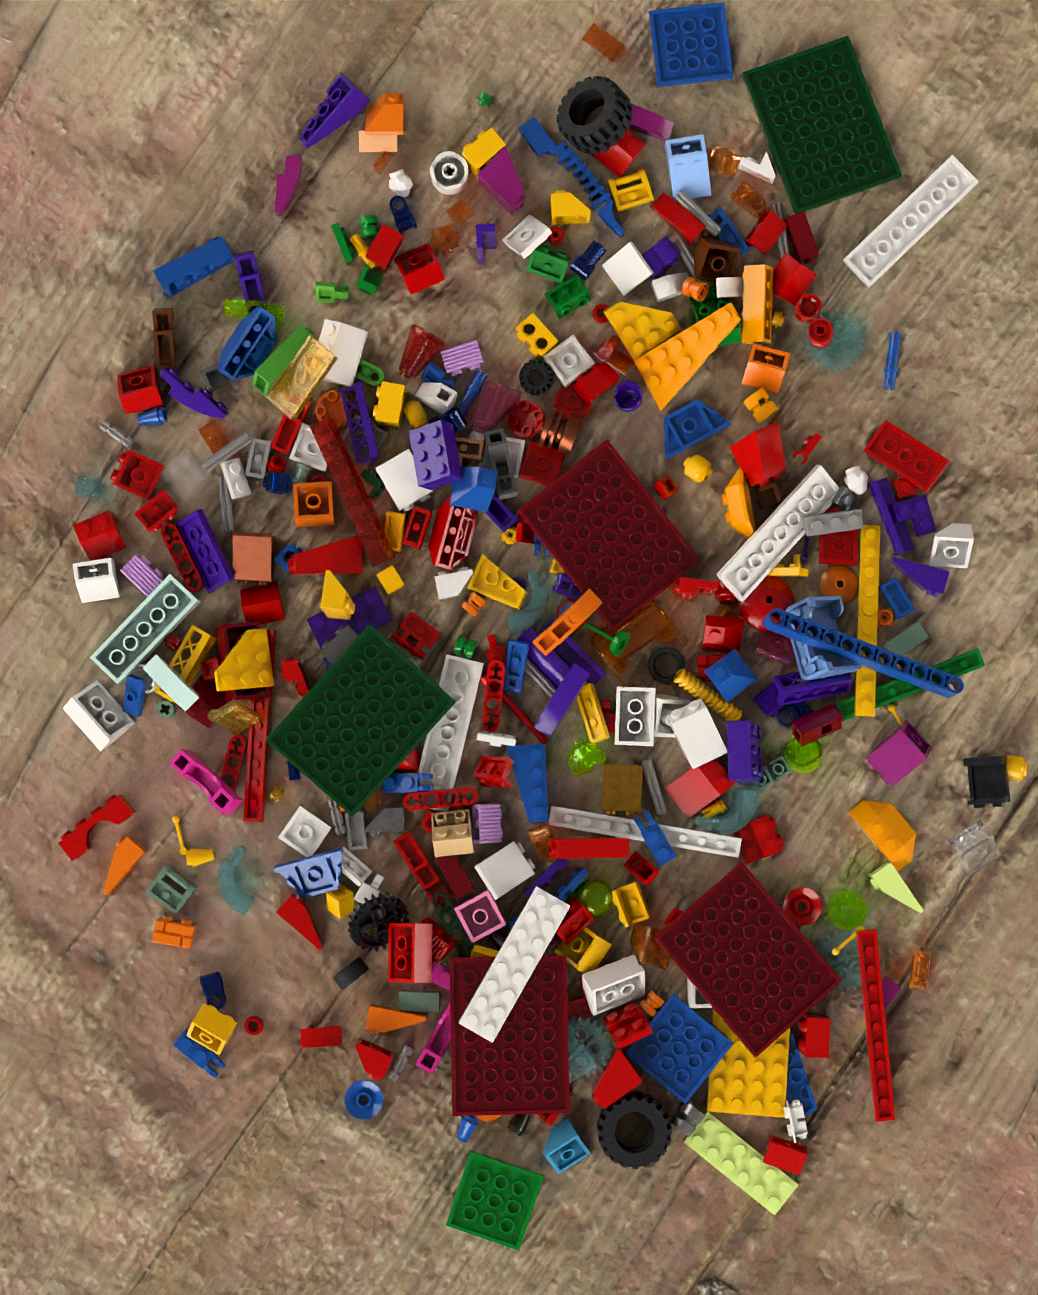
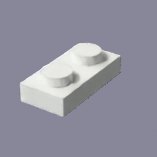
M240 458L220 463L232 500L252 494Z
M343 846L341 872L360 887L372 871Z

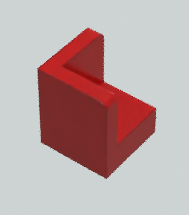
M413 749L396 769L400 773H418L422 756Z

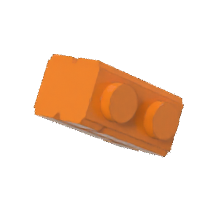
M162 915V918L156 920L152 942L187 949L193 947L197 925L192 924V920L181 919V922L173 921L174 917Z

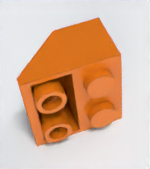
M752 344L741 384L758 389L763 387L766 391L778 394L790 353Z

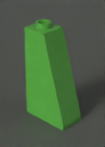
M300 324L255 370L252 385L267 397L313 345L315 339L313 332Z

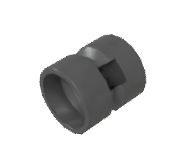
M688 1100L686 1104L684 1103L681 1106V1112L676 1113L670 1122L690 1137L696 1130V1124H700L706 1114Z

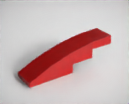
M408 831L393 841L434 907L437 908L452 898L411 832Z

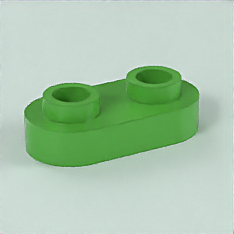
M360 358L358 366H361L362 369L360 372H356L355 378L373 387L380 386L385 379L382 369ZM377 374L379 378L372 380V375Z

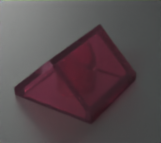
M760 630L752 653L780 664L791 666L794 658L791 639L773 631Z

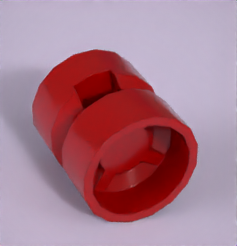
M814 294L801 296L794 307L796 319L802 323H811L815 320L822 308L820 299Z
M817 318L809 324L808 339L814 347L824 348L833 339V326L827 319Z

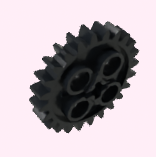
M379 892L378 897L372 894L370 900L365 897L364 904L358 903L359 909L353 908L355 915H349L352 921L348 922L350 927L348 932L351 934L350 937L355 944L363 950L367 948L368 951H371L374 948L377 952L381 946L385 950L386 944H389V923L409 922L407 918L409 913L402 900L394 894L390 896L387 892L383 896Z

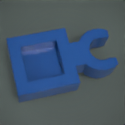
M432 361L421 375V378L426 382L442 383L450 388L455 385L452 379L444 377L446 372Z

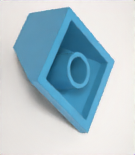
M568 1118L551 1129L543 1154L556 1172L560 1174L590 1155L591 1152Z

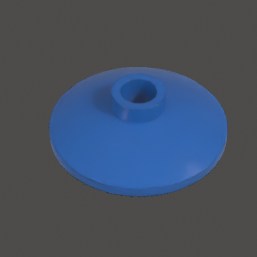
M357 1081L346 1091L344 1098L345 1107L357 1119L366 1120L373 1118L382 1108V1092L371 1081ZM361 1096H367L368 1101L362 1102Z

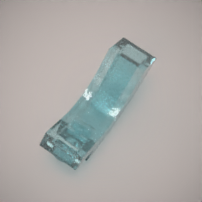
M535 568L527 570L532 591L529 604L521 611L506 614L510 634L521 632L531 627L539 620L546 607L547 585L539 587L538 584L542 583L539 572H535Z
M734 788L733 803L727 813L719 817L696 816L695 824L701 826L702 830H713V833L717 835H728L739 831L753 817L758 805L759 791L752 788Z
M240 845L238 848L234 847L230 853L231 861L226 858L222 859L218 869L217 880L219 891L224 901L233 910L244 916L255 897L243 891L236 880L237 867L248 850Z

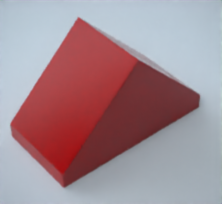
M637 851L623 865L646 886L660 872Z

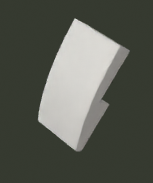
M742 277L716 278L717 298L742 297L744 290Z

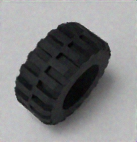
M593 76V79L588 77L583 82L575 83L576 86L570 88L567 91L568 94L561 99L562 104L559 105L557 111L559 113L557 114L558 129L561 134L577 150L586 154H597L601 150L605 152L609 150V147L617 145V141L620 138L623 139L625 131L629 129V121H632L633 114L629 97L614 81L607 77ZM604 105L600 116L592 123L585 125L591 112Z
M629 1091L606 1109H602L599 1114L600 1117L597 1121L599 1143L605 1155L609 1156L615 1164L619 1163L624 1168L632 1167L633 1169H639L641 1166L646 1168L650 1166V1163L659 1161V1157L661 1155L664 1156L666 1153V1148L671 1142V1122L665 1108L652 1095L643 1094L641 1091H635V1093H630ZM630 1112H640L646 1115L652 1123L651 1138L647 1143L639 1147L625 1146L616 1135V1126L619 1119Z

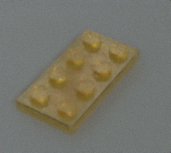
M309 335L267 396V399L288 418L295 421L338 358L314 337Z

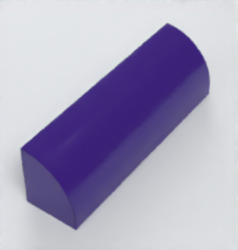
M529 627L517 640L530 643L527 658L558 689L570 671V667L553 650L545 656L533 643V640L539 635Z

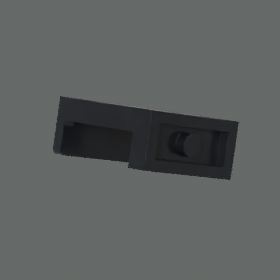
M1006 755L963 759L964 766L968 768L970 801H967L968 805H974V808H984L985 804H992L993 807H1003L1004 803L1010 802Z

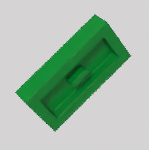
M338 223L331 225L346 265L352 263V256L355 254L351 244H346L345 238H348L344 227L340 228Z

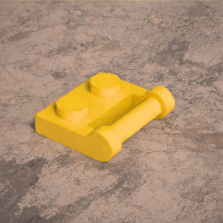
M644 168L624 177L607 180L617 212L654 201ZM639 179L642 182L641 184L625 188L617 191L616 188L617 186L624 185Z

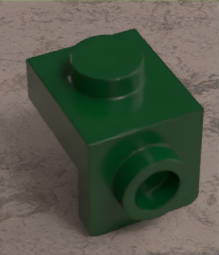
M364 469L360 477L374 487L369 494V498L373 500L382 494L384 490L382 486L384 484L377 479L379 477L378 474L372 470L367 472Z

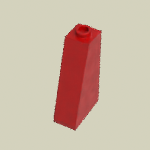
M356 535L291 555L287 563L290 575H325L326 570H330L333 575L362 574V535Z
M630 838L550 839L548 852L550 858L554 859L630 858Z

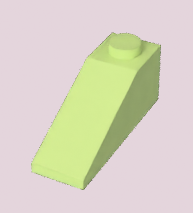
M891 862L885 863L869 874L872 878L869 881L875 890L879 889L919 913L924 911Z

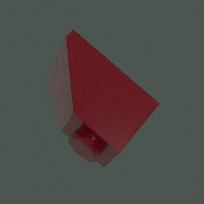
M199 676L192 687L199 694V698L184 712L207 728H212L227 705L225 691H217L216 685Z

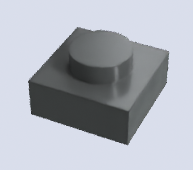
M841 485L831 501L842 511L849 510L857 496L847 487Z

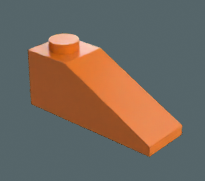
M131 836L122 837L116 843L117 848L113 853L103 894L106 896L116 888L147 852Z
M370 1004L365 1029H368L371 1034L380 1035V1032L384 1033L424 1022L427 1019V1015Z

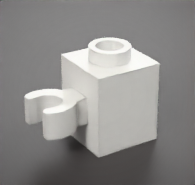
M377 874L372 884L364 881L354 899L364 904L365 897L370 900L372 894L378 897L379 892H381L383 895L384 892L379 890L378 887L384 877Z

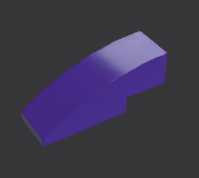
M254 250L235 254V261L248 313H251L259 306L267 310Z
M493 494L488 511L484 513L505 532L518 519Z

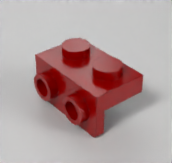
M163 489L136 510L134 514L150 533L152 530L154 532L158 531L163 526L162 522L167 518L169 520L173 519L178 514L177 510L179 507Z

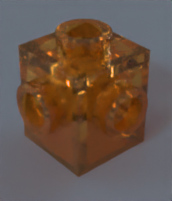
M454 224L430 229L432 234L431 244L436 252L442 251L443 254L454 252L453 248L459 247L458 242L460 238L458 232L455 231Z

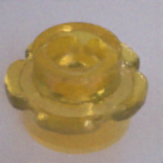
M279 786L273 788L267 794V797L270 799L269 802H280L285 796L283 794L285 790Z

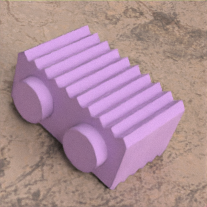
M477 340L440 351L447 375L451 374L452 377L461 375L462 371L470 369V371L480 369V365L484 364Z
M136 554L120 571L148 597L161 584L165 575L158 568L152 569L149 566L151 562L144 555L140 557Z
M500 804L472 805L473 843H500L502 841L503 830L500 824L502 809Z

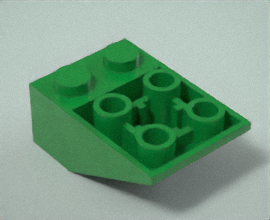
M716 286L709 288L706 298L702 301L689 297L695 323L731 303L729 297L717 298ZM739 323L717 347L741 341Z

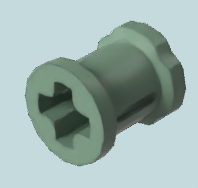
M297 463L298 469L295 478H292L291 482L307 483L313 468Z
M162 701L157 706V713L160 717L171 718L176 714L177 708L173 702ZM164 705L171 707L169 709V714L163 713V710L165 709Z

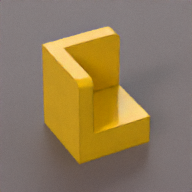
M392 565L376 574L388 595L405 586Z
M340 884L337 890L326 892L327 910L341 919L353 911L354 893Z

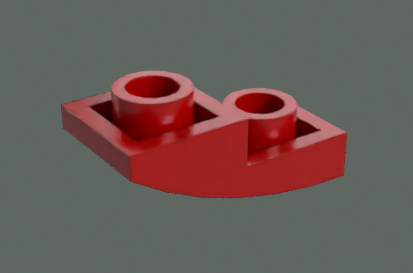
M341 1026L300 1029L301 1049L342 1046Z

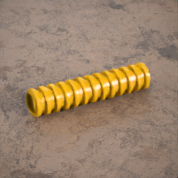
M682 668L676 673L674 683H678L680 687L683 686V689L688 690V693H693L692 696L697 697L698 700L702 699L707 707H711L713 711L716 710V713L720 714L723 718L725 717V720H730V722L739 721L742 716L741 709L738 710V707L733 706L731 702L726 703L723 697L719 696V693H714V690L710 689L708 685L705 686L704 682L700 683V679H695V676H691V673L686 672V669Z

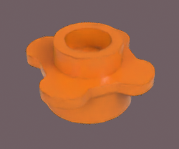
M878 608L877 627L884 625L888 627L893 626V611L891 608L886 610Z

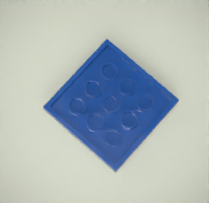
M724 2L649 11L657 88L733 79Z
M673 993L649 1023L653 1033L635 1041L625 1055L686 1104L734 1042Z

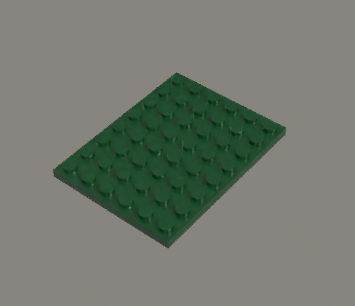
M849 36L742 73V78L794 214L816 209L902 177Z
M369 624L265 740L353 817L456 701Z

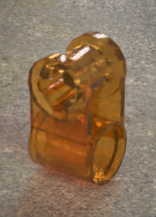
M742 181L737 191L730 194L731 199L753 217L761 216L764 213L766 207L765 199L747 182ZM759 203L762 208L754 209L752 204Z
M545 822L542 826L535 829L533 827L529 828V838L534 844L539 858L545 862L553 860L554 858H550V854L545 849L546 847L548 848L550 839H555L550 824Z

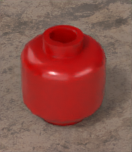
M720 579L716 582H719V586L715 592V599L723 605L734 604L738 599Z

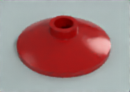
M799 887L786 895L783 902V911L795 925L807 926L819 918L822 911V903L816 892L809 888ZM799 903H805V908L799 909Z

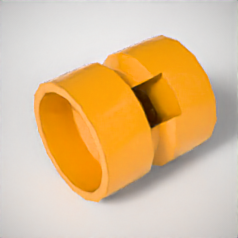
M763 387L743 402L749 411L754 412L753 417L759 424L779 409L773 400H768L769 395Z

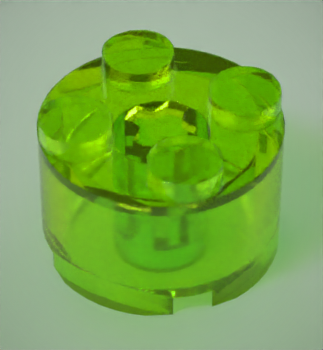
M839 890L828 898L826 915L829 921L840 929H856L867 917L868 910L865 900L853 891ZM845 905L851 908L849 911H847V914L842 912V909L845 908Z

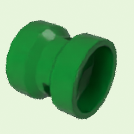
M367 215L359 218L363 239L376 238L379 232L376 215Z
M459 635L453 653L463 654L466 658L471 659L477 641H469L464 636Z

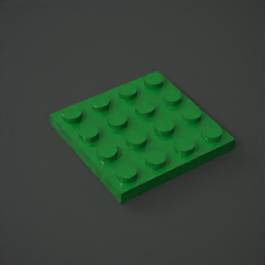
M470 1150L446 1226L519 1251L544 1175Z

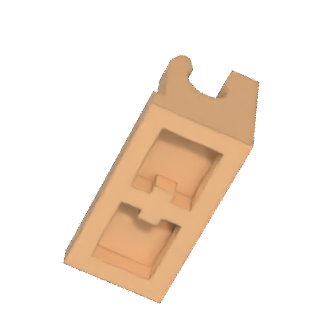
M360 130L359 152H398V135H365V130Z

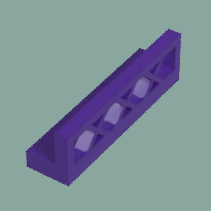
M495 223L476 224L478 264H484L483 249L496 248Z
M362 382L354 383L352 387L340 389L357 464L379 459ZM356 391L357 399L354 404L346 400L345 393ZM354 408L361 413V418L358 422L350 418ZM358 427L365 430L366 435L362 441L354 435ZM362 445L369 449V457H359L358 451Z
M887 477L868 484L895 555L897 556L914 549L905 522L894 523L889 505L897 502Z
M551 619L538 634L540 635L554 621ZM569 636L554 648L571 667L575 662H578L592 672L587 680L588 684L595 685L606 674Z
M799 672L773 677V682L779 691L777 697L779 706L849 693L853 680L849 673H844L840 676H829L824 679L809 680L808 682L798 680L802 678ZM786 681L791 683V685L783 686L781 682Z

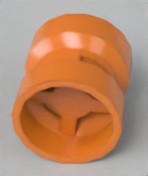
M688 277L682 285V293L688 297H693L695 300L702 301L708 294V284L702 281L698 282L695 278Z
M472 591L469 599L464 601L461 607L475 618L479 614V609L484 608L487 602Z
M650 990L647 994V1000H642L639 1005L654 1017L657 1013L656 1008L662 1007L666 1002L654 991Z

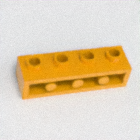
M765 264L744 266L742 274L744 290L742 292L743 310L741 312L743 320L741 330L742 343L750 345L771 344L773 267Z

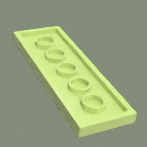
M706 1111L705 1118L700 1124H696V1130L690 1137L687 1136L683 1140L684 1143L773 1215H776L798 1187V1183L779 1168L763 1163L764 1156L710 1112Z

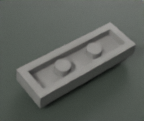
M862 509L804 516L806 536L862 529Z

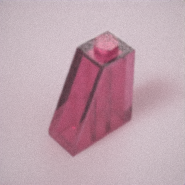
M485 380L472 418L471 428L478 433L493 430L520 402L522 392Z

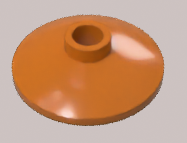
M837 565L828 568L820 579L822 595L841 596L843 603L851 600L858 589V580L855 573L845 566ZM839 580L843 582L841 588L836 585Z

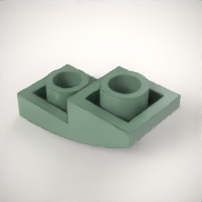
M918 620L904 628L901 633L885 641V645L889 651L902 656L929 636Z
M784 754L762 766L763 777H761V782H754L753 784L759 792L791 773L793 769Z
M400 990L399 1010L439 1012L441 992Z

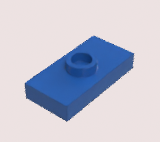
M896 577L879 586L897 620L915 611L914 606Z
M132 674L127 675L123 712L136 717L142 716L147 680Z

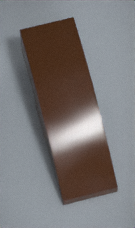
M154 308L152 316L156 369L176 368L173 308Z

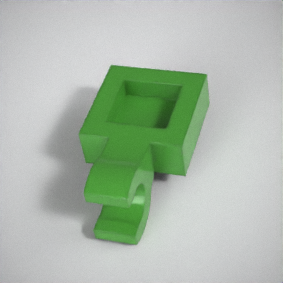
M316 282L315 285L316 302L335 303V298L348 299V285L335 287L334 282Z

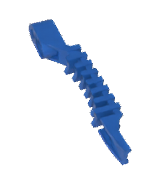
M532 117L518 127L520 134L537 157H540L542 154L558 156V164L560 166L568 161L566 163L568 172L575 167L572 175L575 178L582 175L579 177L580 185L588 182L584 185V191L588 193L593 189L588 194V200L591 202L598 196L600 197L591 203L592 211L606 204L598 210V216L620 238L625 236V231L613 217L611 195L609 192L606 193L604 191L603 185L598 184L599 180L596 177H592L593 173L591 170L588 171L586 169L585 163L580 162L581 158L578 155H574L575 151L573 148L568 149L566 141L560 145H555L535 117Z

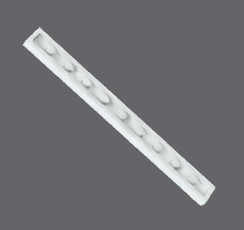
M551 805L548 825L645 841L634 819ZM642 821L645 830L652 826L650 822ZM658 824L670 846L739 858L742 838Z

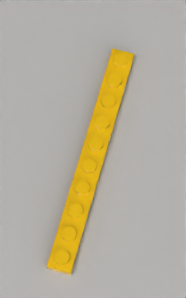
M863 525V528L860 529L857 639L877 646L880 525ZM861 650V654L866 657V653ZM860 665L861 669L856 671L854 716L874 717L876 671Z

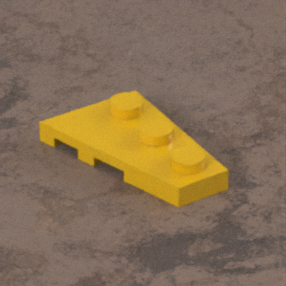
M483 554L467 586V589L518 610H520L527 594L520 585Z

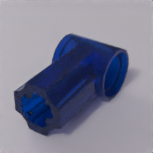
M594 240L582 256H578L573 262L570 269L586 280L607 250L603 245Z
M454 407L442 415L430 418L428 421L429 424L439 420L453 424L454 432L467 426V422L459 407Z

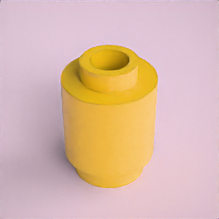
M411 400L405 404L406 408L403 411L411 426L417 429L429 423L427 420L428 416L420 401L415 402V400Z

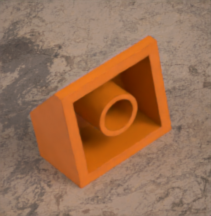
M332 481L293 484L296 528L334 526Z

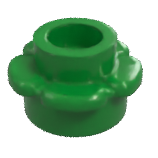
M479 92V96L476 99H479L478 104L489 107L490 104H493L494 97Z

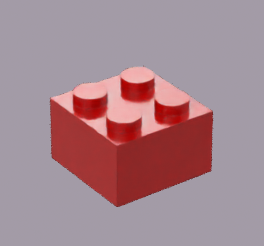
M805 1013L799 1019L798 1026L802 1033L801 1037H798V1049H800V1052L805 1057L829 1058L831 1019L826 1014Z

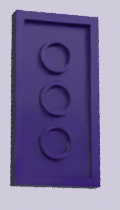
M202 509L194 511L176 524L208 593L214 592L235 578Z
M376 586L351 597L353 603H355L354 614H351L350 620L327 618L323 611L307 619L320 648L328 639L332 641L337 636L335 632L341 626L346 627L349 625L360 635L369 624L376 629L392 621Z

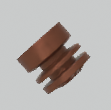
M552 407L543 422L539 445L544 446L546 439H550L548 448L551 449L553 444L558 442V452L569 456L583 418L571 414L568 420L565 421L563 420L564 411L561 410L557 418L555 417L557 408Z

